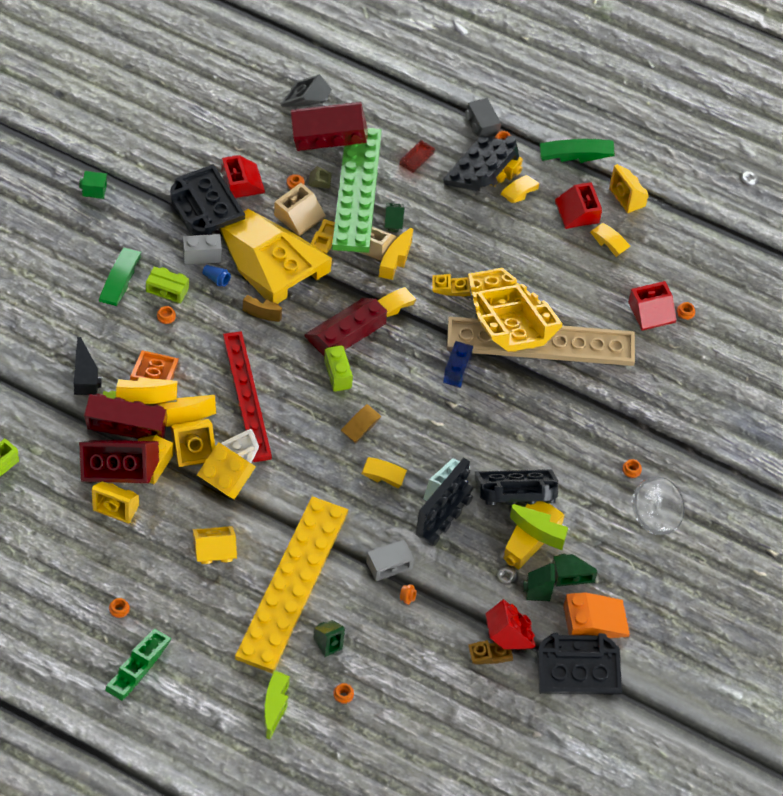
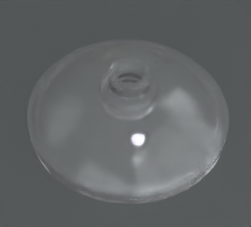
M651 477L643 480L637 486L633 495L632 505L638 523L646 531L655 535H666L674 532L682 523L685 512L684 500L676 485L663 477Z

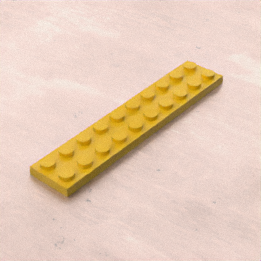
M313 496L311 497L238 648L235 660L269 673H274L348 515L349 509Z

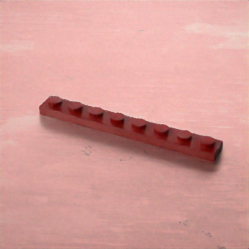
M242 331L223 334V340L245 431L253 430L259 445L252 463L272 460Z

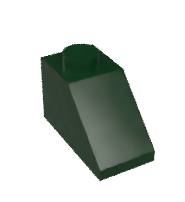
M386 203L384 228H388V231L399 232V229H403L404 204Z
M574 554L553 556L552 563H555L556 587L595 583L597 569Z
M555 563L547 564L528 573L527 580H523L522 587L523 592H526V600H551L555 583Z
M333 620L322 622L314 628L313 639L324 657L343 649L345 628Z

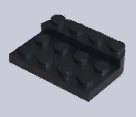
M481 135L443 178L444 184L472 191H480L481 187H486L490 184L494 187L498 183L496 177L511 160L517 161L519 158V149L515 137L508 136L505 140Z
M214 164L177 177L170 189L171 203L188 231L194 236L212 235L214 230L245 219V213Z
M464 457L419 510L416 536L433 546L438 543L442 532L446 533L448 531L451 521L460 516L463 506H468L473 499L471 495L473 487L467 481V477L470 474V461Z
M552 469L475 471V481L480 489V498L485 500L486 505H496L497 502H505L508 505H513L517 502L535 504L536 501H544V503L551 504L555 503L558 497V479Z
M552 633L541 642L537 651L539 694L621 695L620 649L606 634L599 633L598 636L558 635V633Z

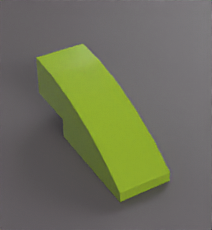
M515 504L512 505L510 518L522 530L538 541L560 550L563 549L568 532L567 526L550 522V514Z
M276 670L270 679L265 700L264 728L266 738L269 740L288 707L289 696L285 695L289 687L290 676Z

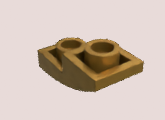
M249 295L243 299L244 312L268 321L280 322L282 320V308L277 303L267 299L262 304L258 299L252 298Z
M366 404L341 429V432L356 444L382 416Z
M488 640L468 644L473 664H496L514 661L511 649H503L495 642L489 644Z

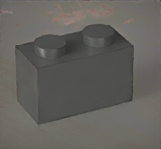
M484 98L468 102L465 115L472 124L473 132L477 133L478 137L481 135L487 137L496 136L500 132L501 122L489 99Z

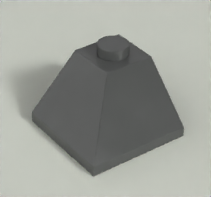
M318 74L297 81L280 105L282 107L324 103L329 98L328 95L332 89L322 76Z

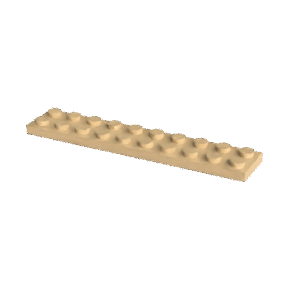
M449 317L447 351L634 366L635 331L562 326L544 346L508 352L489 337L478 319Z

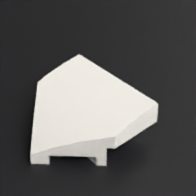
M252 429L221 443L250 463L259 448Z

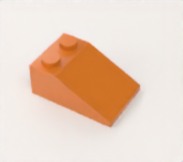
M142 350L131 373L130 380L138 381L140 377L173 381L179 358Z
M591 593L566 594L563 607L569 635L598 636L599 633H603L609 638L630 636L623 600Z

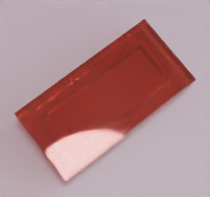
M420 140L400 159L399 164L414 173L435 153V148Z

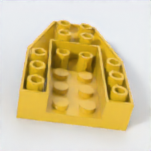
M250 209L243 211L245 213L244 220L220 228L238 272L265 300L268 299L279 304L287 299L290 287L310 275L315 280H318L331 272L332 258L297 234Z

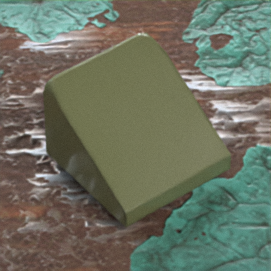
M316 166L310 172L308 185L330 188L332 173Z

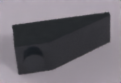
M77 337L73 383L74 395H95L98 393V388L102 387V377L98 376V368L82 338Z

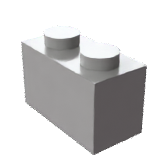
M220 234L183 236L184 265L221 263L222 247Z
M405 540L393 541L380 548L375 547L367 552L366 563L375 581H379L411 570L414 558Z

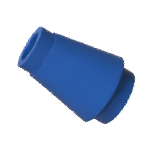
M205 265L202 274L218 286H226L231 279V274L227 269Z

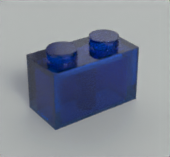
M455 341L445 368L443 383L459 388L462 387L472 359L474 346Z

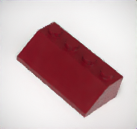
M362 102L291 110L293 138L297 151L367 143L368 127Z
M362 298L305 333L304 337L323 356H325V349L342 345L346 350L384 326L387 320V310L376 299Z
M103 394L89 395L84 414L88 430L134 439L154 435L165 439L168 415L167 409H164V407L160 405L148 406L140 401L128 402L120 397H115L114 399L107 398Z
M89 440L79 442L81 482L149 483L159 463V441Z

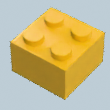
M218 442L197 475L227 496L235 499L256 466Z

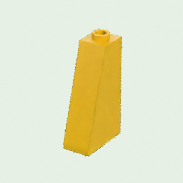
M536 501L535 504H527L525 507L550 514V522L563 524L565 514L549 503ZM516 525L505 548L503 559L507 564L519 570L544 543L527 534Z

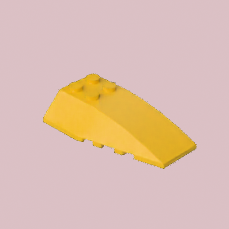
M498 268L468 274L477 318L489 337L506 351L516 352L518 350L544 346L562 327V322L549 304L544 300L540 301L538 295L534 292H528L527 287L524 284H518L517 279L505 269Z

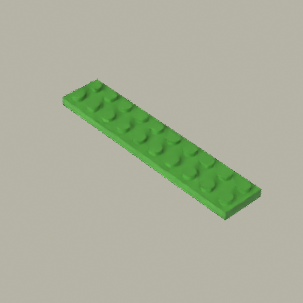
M368 128L367 143L344 146L332 250L369 253L382 129Z

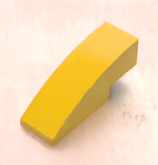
M409 228L402 233L387 249L380 264L379 277L393 280L397 266L405 267L412 243L413 228Z
M140 377L138 381L118 379L116 397L123 398L128 402L140 401L144 404L173 401L177 399L178 381Z
M215 395L177 398L176 402L158 403V405L167 409L166 427H170L172 424L201 420L216 414Z

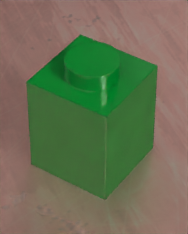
M85 171L84 177L80 178L79 182L82 196L104 199L107 188V174Z

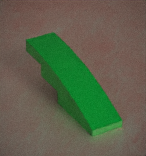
M568 139L540 143L542 161L560 158L561 162L579 159L580 163L615 156L613 140Z
M123 247L105 282L99 302L114 306L118 305L128 289L135 266L141 258V251Z
M154 628L132 650L131 656L119 667L118 674L106 685L105 691L123 701L154 665L170 643L171 638Z

